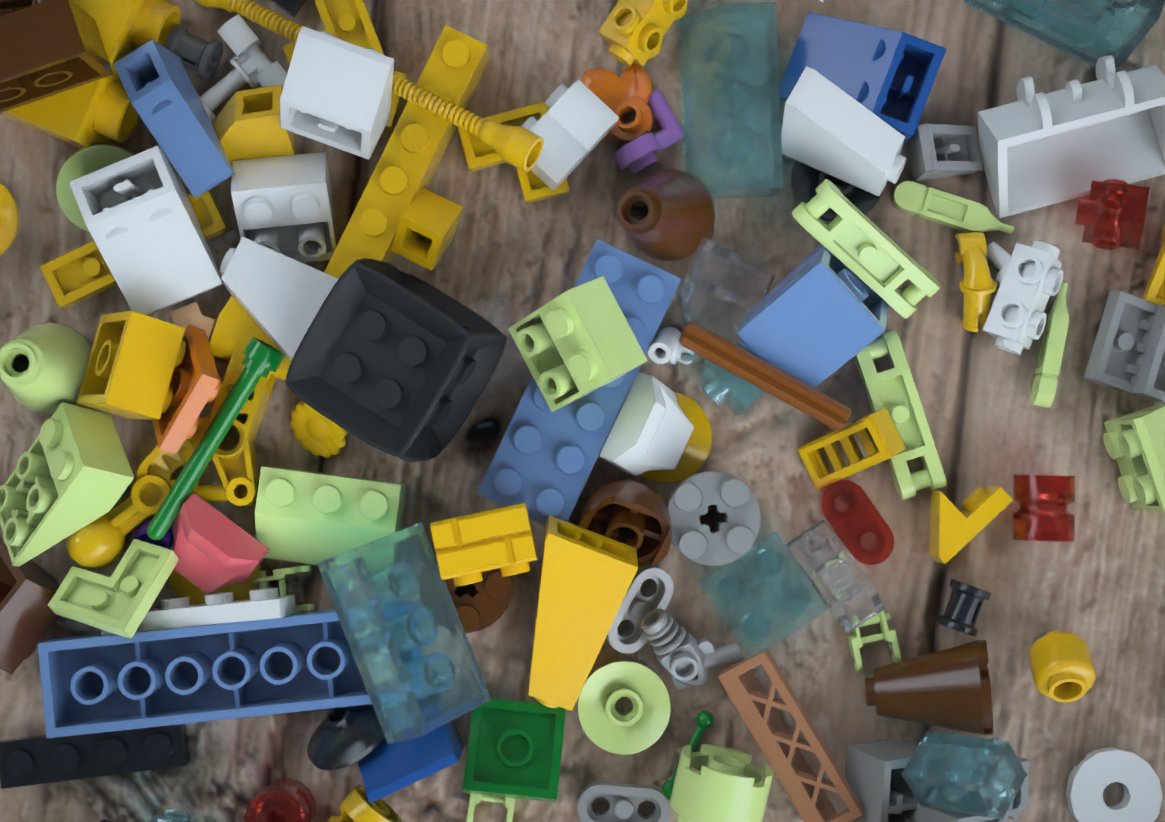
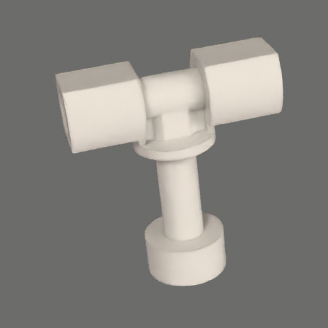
M239 14L227 21L217 31L236 54V56L229 60L235 69L203 95L199 96L211 124L217 117L213 110L246 83L252 89H255L260 84L262 87L280 84L284 87L287 72L278 61L272 63L260 48L262 42Z

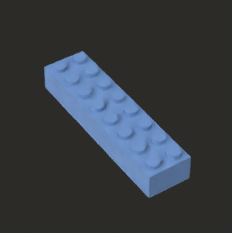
M421 599L301 611L274 619L135 632L132 639L117 634L102 635L101 633L55 637L37 643L46 738L423 699L430 692Z

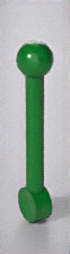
M701 711L696 716L697 726L688 745L691 744V752L695 751L705 729L711 727L714 722V717L709 711ZM678 765L671 780L665 781L662 785V792L669 800L671 799Z

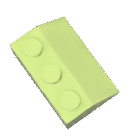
M261 466L255 507L256 539L269 548L264 558L395 575L407 484Z

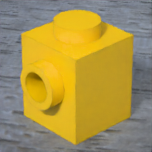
M422 187L402 214L390 251L432 271L452 242L464 207Z

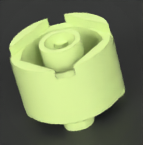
M691 744L685 745L681 751L669 803L672 810L678 814L676 822H762L774 770L766 762H763L762 770L751 765L752 755L733 748L701 744L700 752H691Z

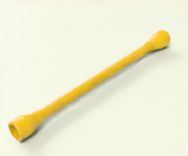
M192 0L203 7L222 8L230 13L236 12L295 43L302 28L300 24H296L294 21L286 19L284 16L252 0ZM393 72L392 92L395 95L403 97L405 100L413 102L421 108L423 107L424 110H428L430 113L438 115L440 118L448 120L460 128H464L465 131H469L471 134L474 133L475 136L481 138L482 142L493 147L505 162L524 172H529L537 163L544 146L543 137L523 127L501 125L494 120L486 121V119L478 115L476 116L469 110H465L453 102L450 103L449 100H445L443 97L435 95L433 92L425 90L423 87Z

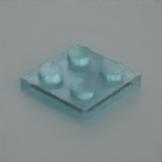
M777 531L772 532L754 544L751 550L736 561L721 566L699 581L748 657L766 648H771L828 610V607Z

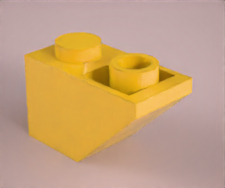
M282 84L236 91L212 122V126L231 166H233V161L295 155V133L280 128Z

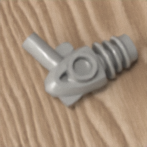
M655 609L649 612L641 621L640 626L644 630L645 638L649 640L657 660L671 675L672 681L678 690L688 686H703L708 679L709 669L744 660L739 642L714 649L710 639L706 637L696 641L689 632H686L683 626L673 621V617L670 614H666L663 609Z

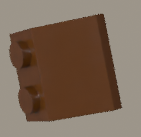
M0 536V669L13 674L21 662L32 654L36 643L51 624L61 617L55 614L48 606L60 585L52 575L33 560H29L20 567L13 566L7 545L4 543L3 537Z

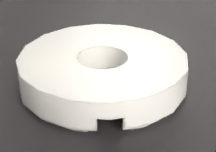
M1115 747L1093 750L1085 755V759L1078 766L1075 765L1070 772L1065 793L1069 811L1077 822H1154L1160 813L1163 795L1159 777L1147 761L1129 750ZM1110 783H1121L1124 788L1122 801L1115 806H1107L1103 801L1104 789Z

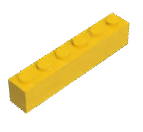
M445 25L417 81V85L433 92L435 95L443 97L445 100H449L450 103L453 102L455 105L466 109L490 60L488 45ZM407 102L324 273L339 279L350 265L362 258L391 263L395 253L390 250L400 218L421 188L427 189L457 128L456 125L440 118L438 115L430 113L428 110H424L423 107L421 108L413 102Z

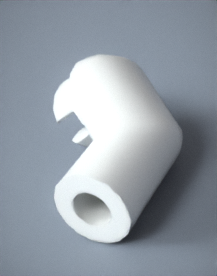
M665 327L655 336L648 355L657 364L668 362L676 365L677 362H680L684 365H689L693 362L695 352L679 343L681 336L679 330Z

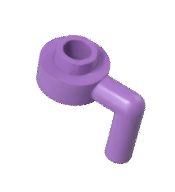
M660 89L651 93L647 104L662 130L654 134L652 132L644 134L627 143L613 154L622 172L632 170L634 175H638L658 163L655 156L657 153L683 138V129Z

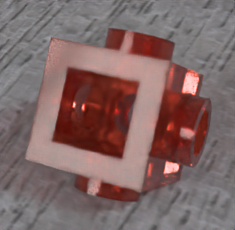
M1108 179L1103 182L1092 180L1089 198L1079 197L1075 221L1077 225H1084L1082 242L1091 243L1095 247L1105 250H1113L1119 247L1139 249L1150 187L1129 185L1127 182L1118 179Z

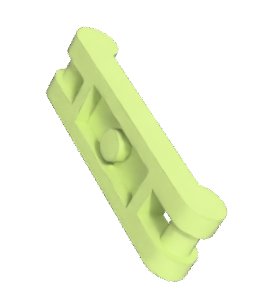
M825 179L815 189L817 194L807 204L801 202L792 211L793 217L806 231L902 317L908 318L917 310L916 304L926 295L932 297L941 288L940 283L927 269L921 267L852 204L828 179ZM831 208L838 216L827 225L820 217ZM906 279L913 282L904 291L897 289Z
M894 329L884 332L880 335V339L872 341L856 354L853 360L859 371L872 413L886 408L904 442L905 449L888 459L893 474L896 491L900 499L905 500L916 496V491L927 487H930L931 490L945 487L947 482L900 338ZM886 356L891 369L877 373L873 360ZM921 457L923 470L910 474L906 461Z

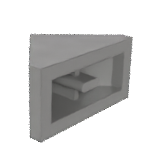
M925 123L917 126L914 136L906 143L913 182L917 183L984 171L976 126Z

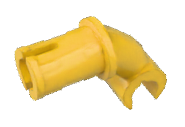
M983 232L958 233L955 237L959 243V252L954 254L957 264H964V279L959 282V289L964 293L962 328L970 332H978V322H980L981 330L984 332L983 328L991 310L992 293L997 290V282L991 278L986 259V238Z

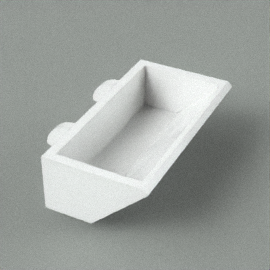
M1108 55L1097 60L1096 81L1080 84L1076 79L1068 81L1066 89L1047 94L1043 92L1035 94L1033 78L1028 76L1017 81V102L979 111L978 138L980 153L998 219L1165 175V75L1156 65L1130 72L1123 70L1115 73L1114 57Z

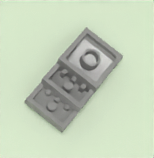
M1110 291L1084 379L1160 405L1165 404V305H1157L1123 291Z

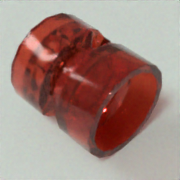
M1013 475V500L1020 504V510L1013 513L1012 539L1074 542L1075 515L1068 511V506L1075 502L1076 476Z
M290 778L277 779L268 784L248 805L244 822H313L316 812L315 799L310 789L302 782Z

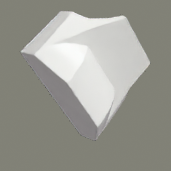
M638 372L599 457L634 476L649 470H674L694 429V425L679 407L675 393L653 376Z

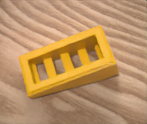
M882 408L845 425L841 430L832 431L798 447L797 450L816 489H820L894 457L905 449V445L888 410ZM855 432L866 451V457H863L853 436ZM835 441H840L850 464L846 465ZM824 447L835 470L831 473L818 450Z

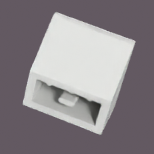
M302 26L280 97V128L369 160L390 118L394 59L374 49H365L338 39L330 33L319 32Z
M326 152L233 161L232 168L235 174L232 175L231 196L240 239L245 237L301 263L330 260L337 247V235Z

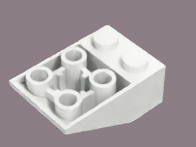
M159 146L69 182L85 224L132 311L148 316L224 284L182 180Z

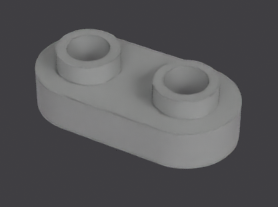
M650 563L638 566L605 638V641L618 652H636L648 641L644 636V630L640 626L642 619L655 609H663L665 611L673 595V581L666 571L657 565L650 568ZM650 579L649 587L641 592L640 587L642 583ZM627 619L626 628L618 632L617 628L620 622Z
M596 781L587 785L578 797L577 811L582 822H668L670 818V806L666 795L659 788L652 785ZM595 798H606L609 801V807L602 812L594 810L591 804ZM643 801H651L655 805V810L650 815H642L638 811L639 804Z

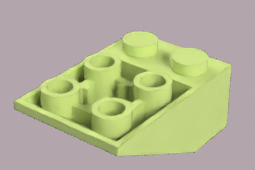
M61 402L51 418L43 423L40 434L29 450L20 456L15 470L6 483L0 486V524L3 531V540L7 545L13 566L20 567L109 512L134 479L110 414Z

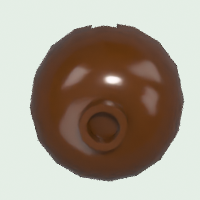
M631 479L613 480L595 490L586 501L582 510L579 527L637 548L638 566L650 563V568L658 565L668 554L672 538V525L668 504L655 488L646 483Z

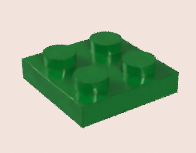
M474 696L463 793L557 802L566 709L562 707L550 708L541 703Z

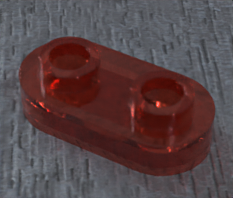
M838 480L827 485L819 498L820 512L851 557L867 565H876L885 561L893 551L894 535L864 490L858 484L846 480ZM841 494L846 495L849 499V507L843 512L837 511L834 506L835 498ZM871 532L875 536L876 542L871 549L866 550L861 546L860 540L863 534Z

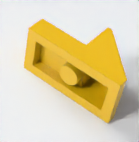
M979 486L962 501L961 505L965 509L960 512L941 491L932 490L930 493L929 555L936 562L946 564L1002 512L1013 499L1001 486H989L986 489L983 486Z

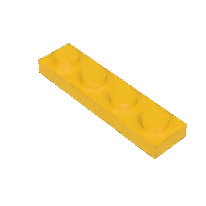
M210 189L198 197H194L192 194L188 195L206 241L230 230ZM94 240L40 266L59 308L67 309L117 285Z

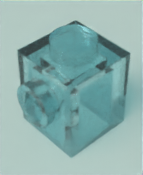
M704 358L701 361L707 369L699 375L705 381L700 388L718 408L725 403L738 416L765 393L764 390Z

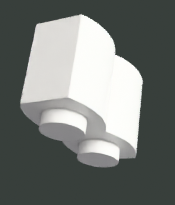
M579 79L570 88L562 83L545 102V105L549 108L548 112L538 121L531 116L521 126L544 139L541 155L531 171L552 191L570 175L619 120V117Z

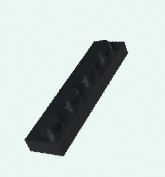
M185 724L46 738V734L0 741L1 789L180 767L190 763Z

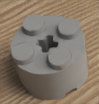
M714 471L692 474L673 489L666 502L672 525L671 542L684 556L696 563L720 566L736 561L751 550L758 536L761 515L756 497L743 481L730 474ZM709 505H713L715 511L723 513V520L716 522V529L711 531L707 524L700 523V515L707 514Z

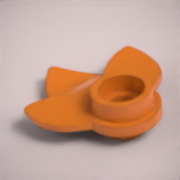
M632 63L630 67H627L621 73L620 77L604 68H593L583 73L581 82L619 117L616 125L602 141L614 136L620 141L631 142L650 131L653 123V114L647 103L651 96L652 83L649 75L642 67ZM635 112L636 118L632 123H622L624 114Z

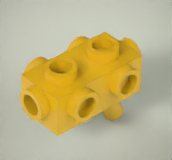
M619 0L598 31L610 45L607 52L627 67H630L633 62L643 67L648 59L655 57L660 52L662 39L672 23L685 15L688 8V0Z

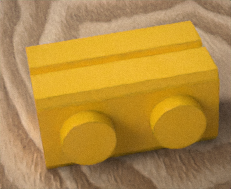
M526 502L430 523L441 579L453 578L455 587L483 581L481 572L500 568L502 577L530 571L529 562L538 560Z

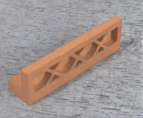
M768 648L747 659L743 656L744 660L726 664L717 677L803 821L851 822L863 816L865 812L863 806ZM761 664L772 681L769 695L765 693L752 671L753 668ZM776 691L779 692L782 699L775 697ZM774 707L791 712L796 721L793 735L789 733ZM801 731L806 739L799 738ZM799 748L816 754L821 762L818 776L813 773ZM825 771L831 780L824 778ZM824 789L840 794L848 808L837 813Z

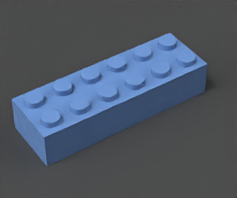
M596 239L574 287L604 276L646 356L682 278ZM640 366L554 412H551L532 376L477 494L504 507L526 502L530 519L546 526L549 515L568 522Z

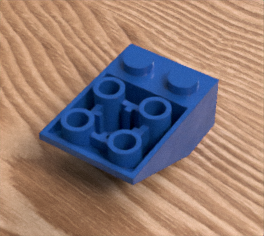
M808 12L775 98L786 102L807 66L816 70L904 135V146L914 136L946 48L901 31Z

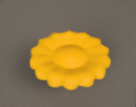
M299 402L296 405V409L291 412L292 421L290 426L294 431V438L301 443L303 449L310 451L314 456L321 455L329 458L332 455H338L341 452V448L346 445L344 437L347 435V431L321 415L305 402Z

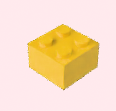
M132 310L101 315L76 404L127 419L160 420L161 413L166 412L172 400L173 387L170 386L174 367L177 368L180 365L185 354L186 343L182 340L185 328Z

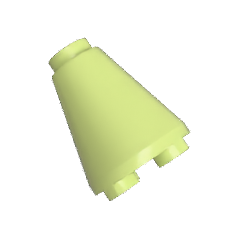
M55 323L32 326L0 349V377L19 403L31 411L53 415L61 402L79 405L76 404L92 346L84 335L72 327Z

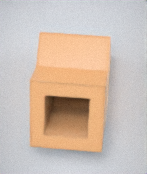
M194 302L170 311L175 325L186 329L188 324L206 330L210 343L217 320L207 316L203 304Z

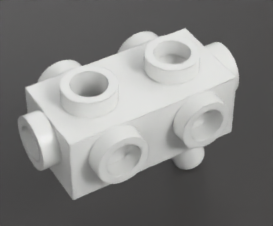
M1034 241L1032 247L1016 243L1013 253L1010 255L996 242H992L987 246L986 259L1000 270L995 279L999 289L983 328L986 333L996 339L995 347L1021 355L1023 348L1029 350L1033 339H1039L1043 333L1047 319L1046 313H1044L1050 295L1055 296L1063 280L1062 263L1058 260L1061 251L1059 248L1040 241Z

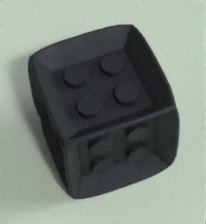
M362 258L356 260L347 268L324 300L294 354L285 383L297 397L311 408L372 447L407 462L430 460L437 457L451 442L471 413L500 361L507 337L486 319L427 282L400 271L392 264Z

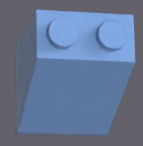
M820 243L741 320L737 334L740 336L739 343L744 350L807 385L816 388L886 331L889 304Z

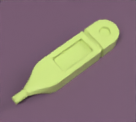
M913 181L901 182L891 193V202L899 211L918 215L917 217L967 233L999 230L1012 234L1014 230L1013 226L1001 223L983 204L931 187L927 188L925 185Z
M1061 283L1058 295L1047 314L1037 356L1035 377H1033L1030 393L1031 405L1050 408L1055 398L1058 383L1057 376L1060 373L1069 326V313L1066 304L1068 283Z

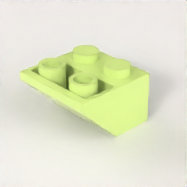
M604 276L565 291L508 328L551 412L610 383L648 361Z
M1165 404L1154 405L1104 422L1107 431L1103 435L1104 445L1109 456L1117 460L1122 475L1118 478V485L1124 500L1127 503H1131L1133 509L1165 511Z

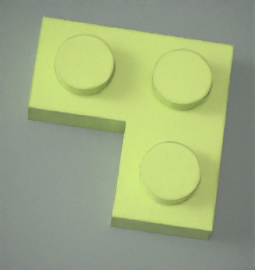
M134 539L111 577L72 566L48 603V606L57 615L132 639L179 559L170 549Z

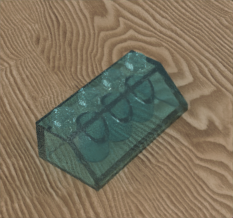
M776 2L729 3L683 16L679 19L685 172L700 178L701 182L706 185L712 199L778 196L783 189Z
M422 522L317 563L388 744L423 736L492 700L446 582L441 579L438 562Z

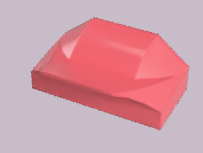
M195 493L183 503L171 526L174 537L172 551L179 559L174 570L206 594H211L232 583L246 582L269 550V548Z

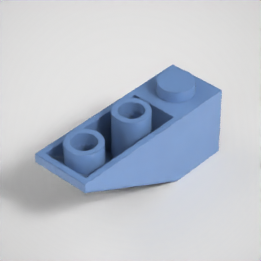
M150 40L113 64L131 104L194 197L200 196L235 174L179 56L154 40Z

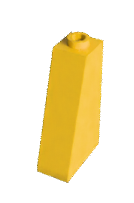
M549 515L545 526L528 692L529 696L535 697L542 705L550 708L562 707L570 711L573 710L638 569L637 548Z

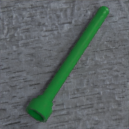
M254 336L248 342L242 352L246 356L242 362L245 368L150 522L147 534L151 539L160 540L165 536L183 503L189 497L261 376L266 378L270 371L276 372L285 357L276 348Z

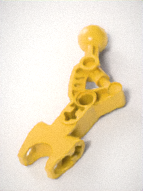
M232 295L219 313L209 343L213 351V357L229 362L210 416L199 418L194 435L190 439L184 440L177 454L160 450L157 445L138 467L137 481L132 487L131 496L109 513L104 514L66 538L65 545L70 558L81 567L96 570L104 569L114 564L124 551L126 534L149 516L156 514L176 481L172 480L174 473L187 463L245 368L242 362L246 356L242 352L252 336L266 342L281 352ZM286 356L276 372L270 371L266 378L261 376L252 391L254 392L252 401L247 400L240 414L248 416L246 422L236 418L232 424L238 429L240 434L237 446L227 451L220 444L211 460L215 464L222 484L201 485L200 480H198L189 497L195 493L206 502L230 501L237 506H252L256 504L260 475L255 440L276 378L286 381L287 372L291 364Z

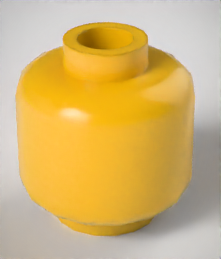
M1052 631L1037 639L1030 647L1028 660L1037 691L1045 697L1052 698L1058 702H1072L1082 698L1093 686L1096 673L1086 641L1079 635L1070 632Z

